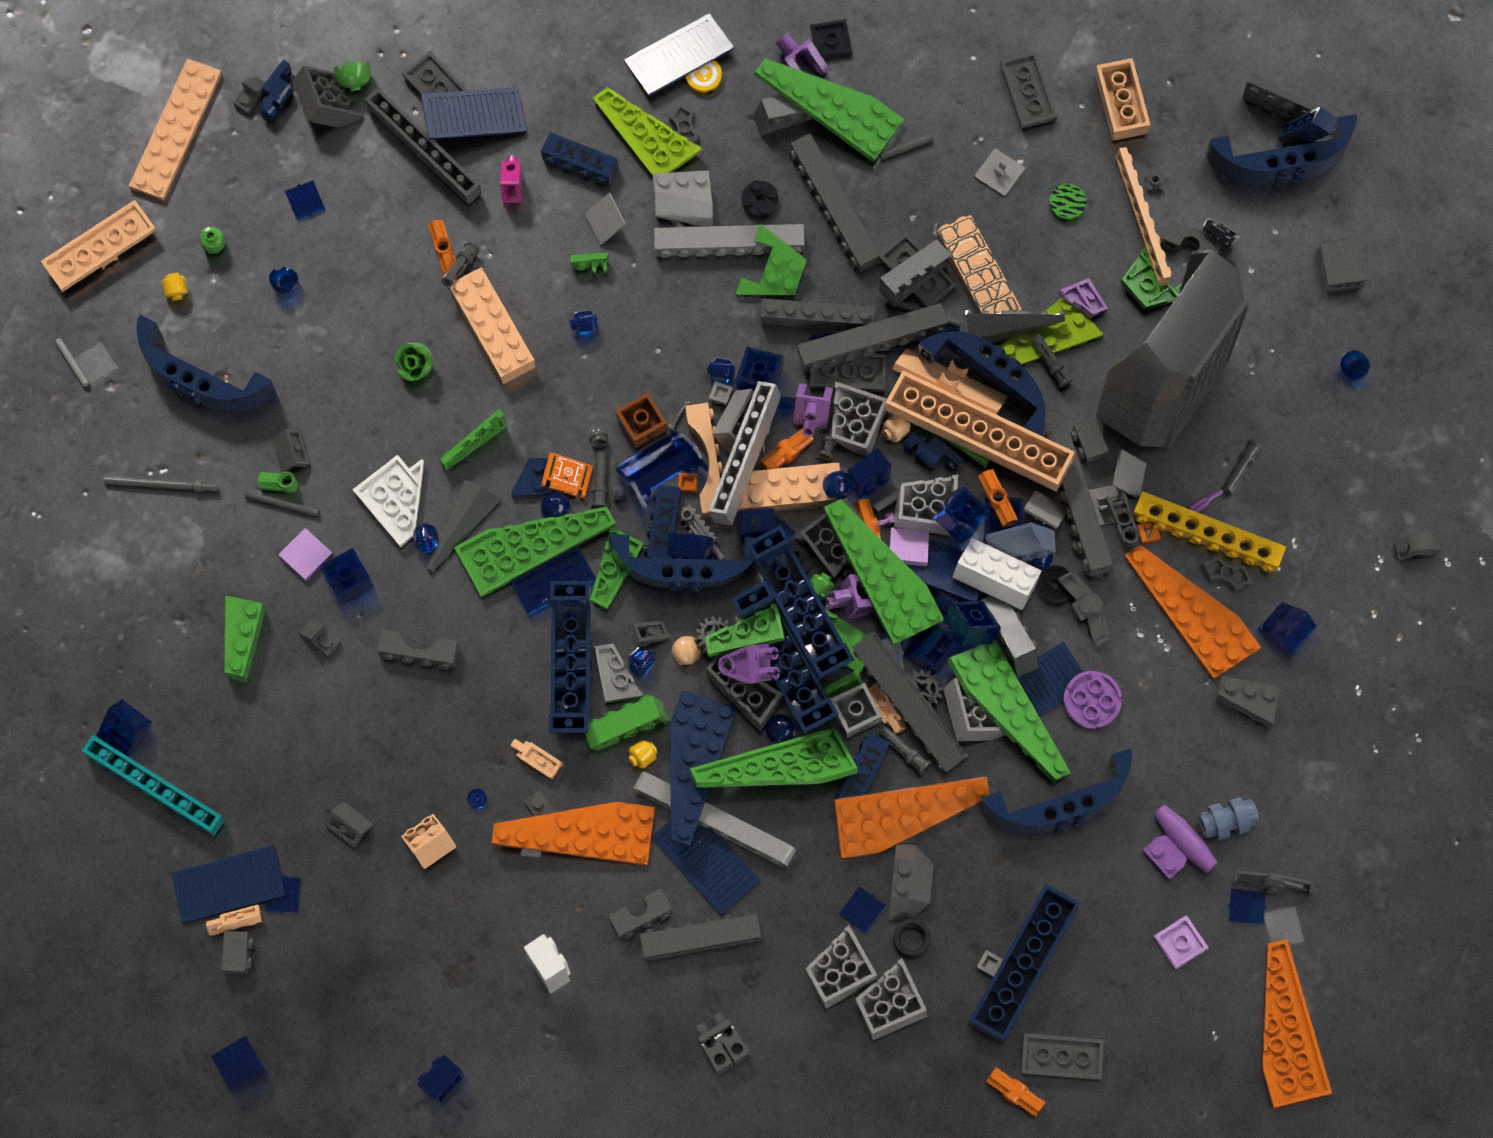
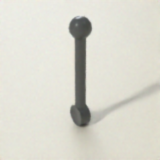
M684 399L682 409L673 424L668 427L670 432L675 431V426L686 409L685 406L691 405V399Z

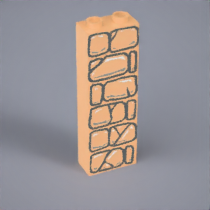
M962 216L955 223L941 226L937 230V239L951 254L950 263L977 313L982 314L983 310L989 311V314L1001 313V311H1022L972 216Z

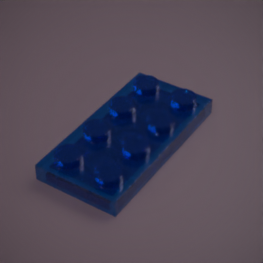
M576 546L511 580L510 583L529 616L551 604L550 581H589V583H592L596 580V577L580 548Z

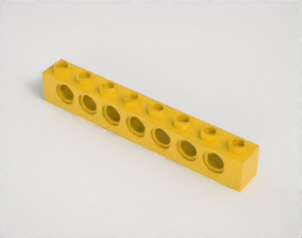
M1143 491L1133 513V518H1136L1135 520L1139 523H1154V528H1158L1161 531H1170L1172 535L1179 538H1188L1194 544L1199 545L1201 543L1212 551L1219 550L1230 558H1240L1248 565H1258L1267 572L1277 571L1286 549L1284 545ZM1150 510H1157L1159 515H1151ZM1168 517H1175L1177 522L1171 523ZM1186 524H1193L1195 526V529H1188L1186 527ZM1204 531H1211L1213 533V536H1206L1204 534ZM1222 538H1229L1231 540V543H1224L1222 541ZM1240 545H1247L1249 547V550H1242L1240 548ZM1264 551L1267 557H1260L1258 552Z

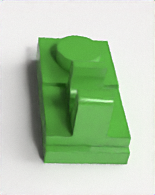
M608 252L570 255L572 269L585 270L592 267L593 274H596L597 267L601 266L603 272L607 273V263H609Z
M856 670L839 680L833 678V683L829 685L823 683L822 686L828 698L831 699L863 683L860 674Z

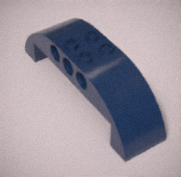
M1353 114L1338 117L1335 124L1336 129L1333 133L1334 139L1233 156L1229 136L1210 139L1206 157L1220 173L1239 183L1255 186L1273 184L1280 186L1290 181L1301 182L1304 179L1326 172L1341 159L1355 129L1357 116Z
M139 315L137 319V339L141 352L157 379L171 388L172 392L180 397L184 395L196 405L200 403L211 409L223 412L250 410L264 404L275 396L276 390L272 381L256 372L252 375L245 389L241 390L157 348L156 346L163 336L157 323Z
M953 331L939 333L920 342L917 353L931 364L945 347L955 353L1030 411L1033 416L1025 424L1024 428L1042 436L1046 416L1042 393L1031 375L1020 366L1021 363L1014 357H1008L1003 348L998 345L995 347L987 340L974 334ZM981 354H987L989 357H983ZM997 365L1002 366L1003 369L997 368ZM1011 377H1016L1019 380H1013Z
M780 525L749 541L747 546L763 580L768 584L780 611L817 676L822 678L854 661L855 659L846 643H843L794 554L782 526Z
M610 534L608 540L611 554L627 574L644 584L669 588L670 591H681V588H689L691 592H698L700 589L724 586L744 575L754 563L747 543L755 538L744 539L742 543V560L630 558V535ZM666 572L670 574L671 577L666 578L662 575V573ZM687 573L690 578H684L681 574ZM701 574H707L709 578L705 579Z
M550 581L552 620L549 733H589L591 709L589 581Z
M766 581L731 599L740 619H747L755 615L754 613L771 607L770 605L776 603L775 597ZM778 607L785 640L769 644V648L776 647L778 649V652H772V654H778V658L776 660L770 659V667L779 668V672H773L780 673L779 678L773 679L779 692L782 693V697L797 724L805 734L837 717L839 714L831 699L826 695Z
M1127 749L1112 754L1108 764L1114 779L1008 813L1000 791L982 797L981 811L997 825L1021 834H1042L1054 830L1061 832L1066 830L1069 825H1082L1086 823L1087 819L1106 810L1121 793L1130 771L1132 751ZM1064 810L1070 811L1071 814L1064 812ZM1046 816H1050L1053 820H1048Z

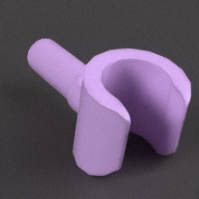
M895 512L885 514V519L878 521L877 525L886 524L890 526L894 523Z

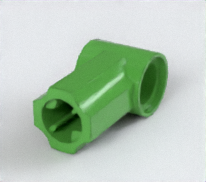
M260 472L258 488L260 490L284 491L290 494L297 490L298 482L290 472ZM287 480H292L289 485H284Z

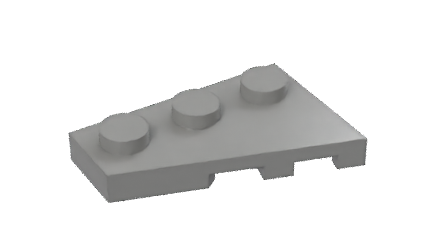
M614 644L594 646L604 704L643 697Z

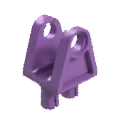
M786 33L775 43L785 55V59L780 64L800 70L795 60L796 56H802L820 75L829 71L827 64L810 39L800 46V44L797 45L789 33Z
M799 383L793 424L804 425L802 433L810 437L814 435L815 427L827 429L833 388L826 387L823 397L806 395L807 384Z
M856 574L848 575L839 585L838 590L832 591L831 597L825 598L826 609L842 607L846 620L875 613L869 599H861L858 596L857 591L862 590L863 587Z
M769 643L746 646L722 656L719 659L718 668L723 675L747 684L778 679L780 673L773 672H779V668L770 667V659L776 660L778 658V654H772V652H778V649L776 647L769 648ZM727 660H729L732 665L730 670L725 668V662H727Z

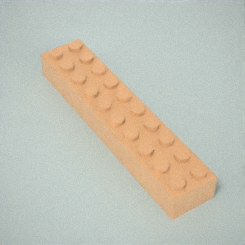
M902 371L886 401V411L1056 492L1074 459V451L905 371Z

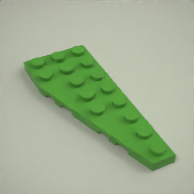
M766 58L754 73L756 77L872 162L875 161L904 120L875 97Z
M841 499L823 507V511L892 646L944 621L927 585Z
M603 507L577 514H565L556 518L550 517L528 521L524 524L487 529L454 548L482 598L616 525V522L608 508Z
M996 640L952 656L947 660L966 695L970 699L973 697L977 701L978 707L983 712L986 711L994 719L993 722L1014 743L1017 742L1023 748L1022 752L1026 756L1029 755L1037 763L1036 766L1052 782L1062 779L1071 773Z
M834 727L690 768V775L697 788L822 784L856 774L858 768Z

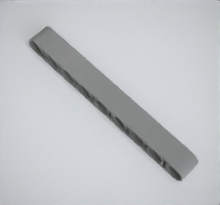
M642 772L633 790L637 794L671 810L670 784L649 773ZM705 802L698 822L699 825L705 828L708 826L720 836L781 867H788L796 852L794 847Z

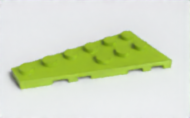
M608 87L593 97L594 102L652 176L658 173H672L702 151L701 147L693 144L684 136L679 135L650 114L648 115L638 106H634Z
M1061 298L1045 311L1051 315L1060 314V311H1064V322L1011 337L1001 344L1000 347L1005 350V354L1008 357H1014L1021 365H1027L1037 359H1043L1031 341L1033 337L1040 333L1054 355L1069 350L1071 347L1086 344L1088 341L1096 338H1103L1104 334L1086 314ZM1041 345V347L1043 348V350L1045 351V353H1046L1047 356L1049 357L1048 353L1046 352V350L1044 349V347ZM997 365V368L1003 369L1002 366Z

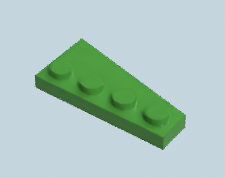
M498 409L455 447L446 451L441 456L442 458H440L443 468L448 470L507 427L503 412Z
M613 527L609 530L604 554L590 599L592 603L606 610L609 609L628 575L618 565L608 547L610 534H625ZM630 536L629 557L638 558L644 543Z
M777 602L770 605V608L763 611L760 610L747 619L743 618L730 627L726 626L705 636L709 657L734 652L746 646L784 641L785 638Z

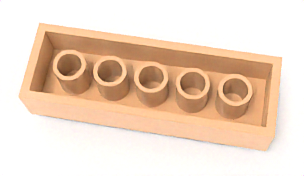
M482 267L456 280L451 287L449 286L451 295L502 385L536 368L534 358Z
M839 463L752 471L736 516L823 508L840 499L843 500Z

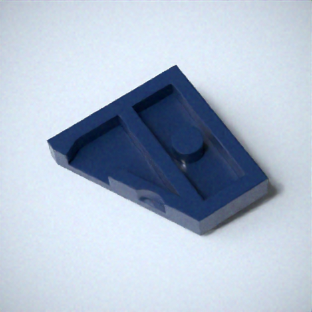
M548 458L528 459L511 492L512 497L548 496V480L545 486H541Z

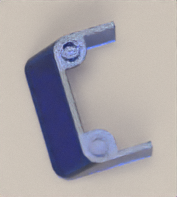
M677 431L617 466L616 471L634 500L645 509L647 508L645 501L652 494L651 488L681 470L693 473L698 470L699 466L705 471H708L709 468L697 445L683 433Z

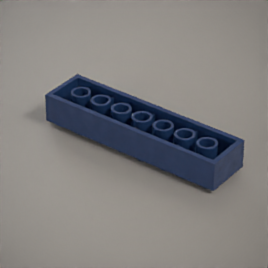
M1045 884L970 1018L968 1025L996 1041L1004 1043L1078 910L1080 902Z

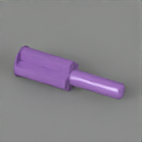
M1218 489L1208 497L1203 496L1187 506V509L1200 512L1209 506L1210 501L1223 494V491Z

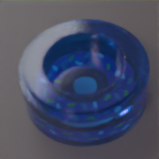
M476 788L468 793L467 801L472 808L480 809L486 805L487 796L482 789Z

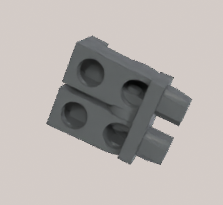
M718 1013L711 1018L716 1027L709 1030L705 1022L695 1028L700 1045L710 1060L716 1074L720 1075L733 1067L732 1061L737 1065L751 1055L729 1019L726 1020L721 1013ZM724 1047L726 1048L727 1052L729 1053V1055H730L732 1061L730 1060L729 1056L727 1055L726 1051L724 1050Z

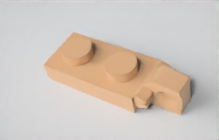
M875 683L868 690L882 715L883 723H887L889 727H892L895 733L904 731L907 727L900 716L901 712L897 707L892 706L887 693L881 691L877 683Z
M514 739L511 744V748L518 752L516 756L551 780L563 765L561 761L532 742L525 741L522 744Z
M259 905L221 914L219 919L207 921L206 927L209 936L262 922Z

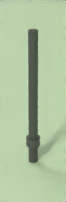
M117 477L104 478V484L183 489L194 490V492L199 493L203 491L218 492V484L203 483V481L192 483Z

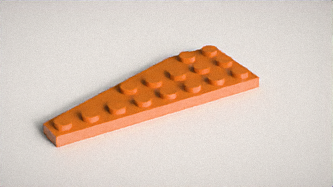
M1142 545L1137 546L1124 555L1126 561L1212 680L1261 649V646L1239 616Z
M979 777L834 799L840 857L848 858L880 853L981 802L982 797L989 795L988 778Z
M612 802L494 823L491 844L647 866L655 807Z
M1287 939L1267 945L1262 1072L1273 1109L1332 1094Z

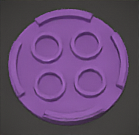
M1085 671L1076 675L1068 683L1064 692L1063 703L1067 715L1074 723L1087 729H1099L1110 724L1119 714L1122 694L1118 684L1109 675L1097 671Z

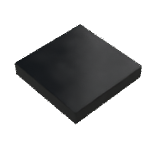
M846 19L810 25L813 45L823 59L852 55Z

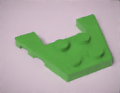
M759 224L754 241L772 246V250L760 284L741 278L736 294L795 295L807 259L763 225Z
M1146 247L1141 251L1120 282L1144 310L1174 302L1182 286L1181 283L1176 288H1173L1167 283L1166 286L1159 287Z

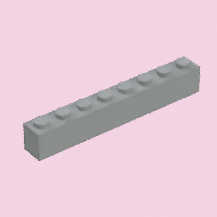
M804 224L763 225L798 253L804 252ZM759 225L654 228L655 256L662 258L669 257L670 255H677L679 257H687L688 255L704 257L707 254H715L716 256L734 254L741 256L745 253L762 255L763 253H771L772 246L754 241Z
M761 381L757 383L708 510L715 523L731 526L733 524L781 398L776 384Z

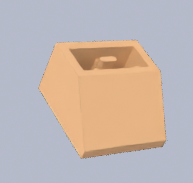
M434 814L424 818L421 823L408 829L401 836L424 869L457 847Z

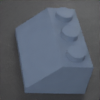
M1034 523L985 535L989 546L1023 562H1031L1034 558H1046L1049 554L1056 553L1055 531Z

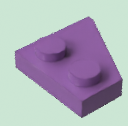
M1089 278L1061 289L1058 293L1060 297L1090 318L1105 313L1108 310V307Z

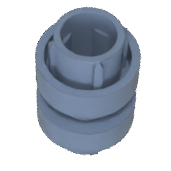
M1239 797L1229 800L1228 807L1223 808L1220 803L1208 806L1207 812L1199 815V822L1206 838L1215 837L1217 840L1229 838L1230 831L1235 830L1238 835L1251 831V826L1259 823V816L1253 800L1243 801Z

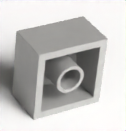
M865 683L831 698L839 714L836 719L846 738L882 722V715Z

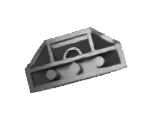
M896 844L888 921L903 922L904 920L913 919L930 905L934 865L916 845Z

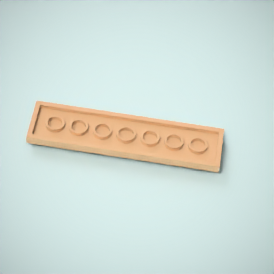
M190 59L186 60L129 184L130 189L164 201L222 75L221 70Z

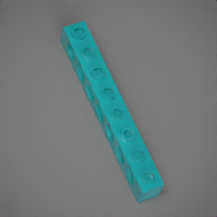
M92 735L82 749L86 757L213 837L225 820L220 814L96 736Z

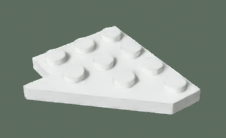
M397 455L355 487L353 492L401 548L416 535L424 461L421 459L411 468H408Z

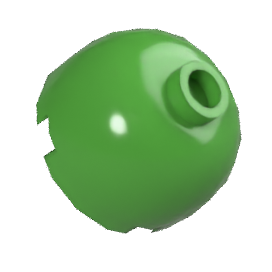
M364 61L343 64L341 69L338 66L333 67L339 85L343 88H350L351 92L360 91L361 86L366 85L370 81V62H367L365 65Z
M408 343L401 346L397 350L394 359L395 364L397 363L399 368L397 370L398 373L409 381L420 380L427 376L433 366L431 351L420 343Z

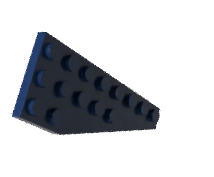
M684 690L681 691L670 722L671 842L690 848L710 787H696L690 775V768L720 760L737 707Z

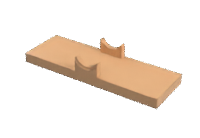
M134 200L41 262L63 292L100 267L104 270L109 263L119 260L118 255L154 233L156 229Z
M906 348L893 367V370L902 373V371H905L996 415L1008 398L1007 395L967 377L966 374L969 367L965 369L958 368L953 360H951L949 367L935 361L931 364L918 353Z

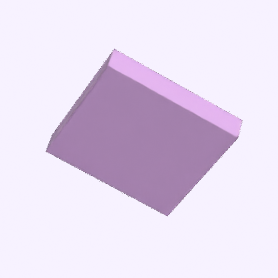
M891 527L889 548L907 565L927 566L929 531Z
M305 528L278 555L307 581L333 553Z
M1187 915L1153 936L1175 970L1209 949Z

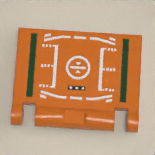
M550 452L541 486H545L548 480L550 481V489L575 497L579 490L582 491L580 498L585 499L593 466Z

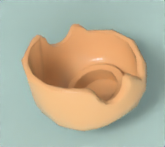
M684 636L677 639L673 644L671 654L677 664L692 665L700 659L702 648L697 649L699 642H694V637Z

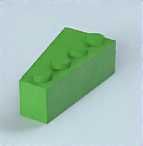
M225 596V674L229 679L247 682L266 611L263 603Z
M646 695L641 697L639 702L623 705L621 710L605 713L603 718L591 719L589 733H585L590 748L596 751L620 742V737L631 738L636 736L639 730L649 731L655 729L654 726L657 723L663 722L664 725L670 723L663 702L654 696Z

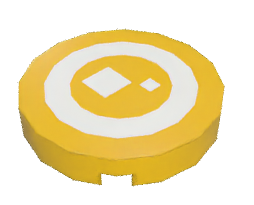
M715 60L686 75L689 87L700 93L715 90L722 80L721 67Z

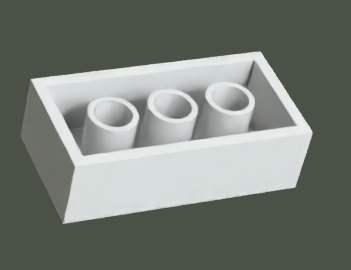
M972 538L957 563L953 578L1023 610L1042 570Z
M543 934L524 946L529 962L551 994L570 982L569 975L571 973L567 965L568 963L563 955L558 953L557 946L552 938L549 937L547 939Z

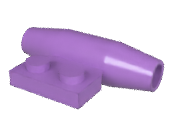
M1163 805L1155 812L1154 816L1166 835L1154 839L1143 851L1169 880L1184 868L1187 859L1206 874L1217 866L1218 862L1206 843L1182 817L1166 805Z

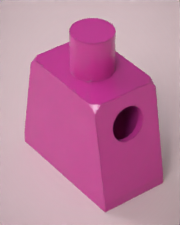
M509 156L507 161L502 162L500 187L503 203H521L522 170L521 162L518 161L516 156Z

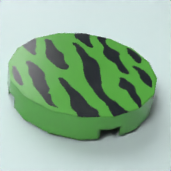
M1063 184L1052 191L1049 207L1057 218L1074 220L1083 214L1086 207V196L1078 186Z

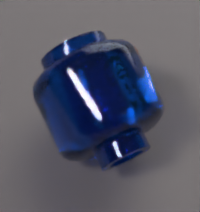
M590 310L575 312L573 319H570L571 331L575 330L578 336L594 334L595 329H598L596 314H593Z
M716 357L713 363L709 362L707 374H710L712 381L727 384L730 380H733L735 365H733L730 359Z
M421 523L413 530L415 547L422 552L433 551L439 542L437 528L429 523Z
M638 647L628 657L629 669L636 675H645L656 665L655 652L649 647Z

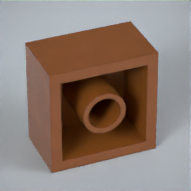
M648 392L615 410L616 418L634 448L641 446L668 430L666 420Z

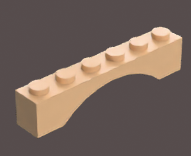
M708 403L688 405L685 408L688 429L702 443L709 460L708 479L700 493L702 517L705 519L712 518L708 510L720 482L719 473H723L721 462H717V455H720L719 446L714 444L715 437L712 435L716 428L711 425V420H714L713 409H709Z

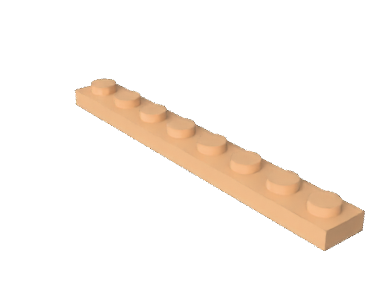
M1126 147L1119 148L1115 157L1158 285L1159 287L1166 286L1171 278L1170 267H1167L1165 252L1161 250L1160 238L1154 229V220L1150 218L1149 206L1143 197V188L1139 186L1138 174L1132 165V156L1128 154Z

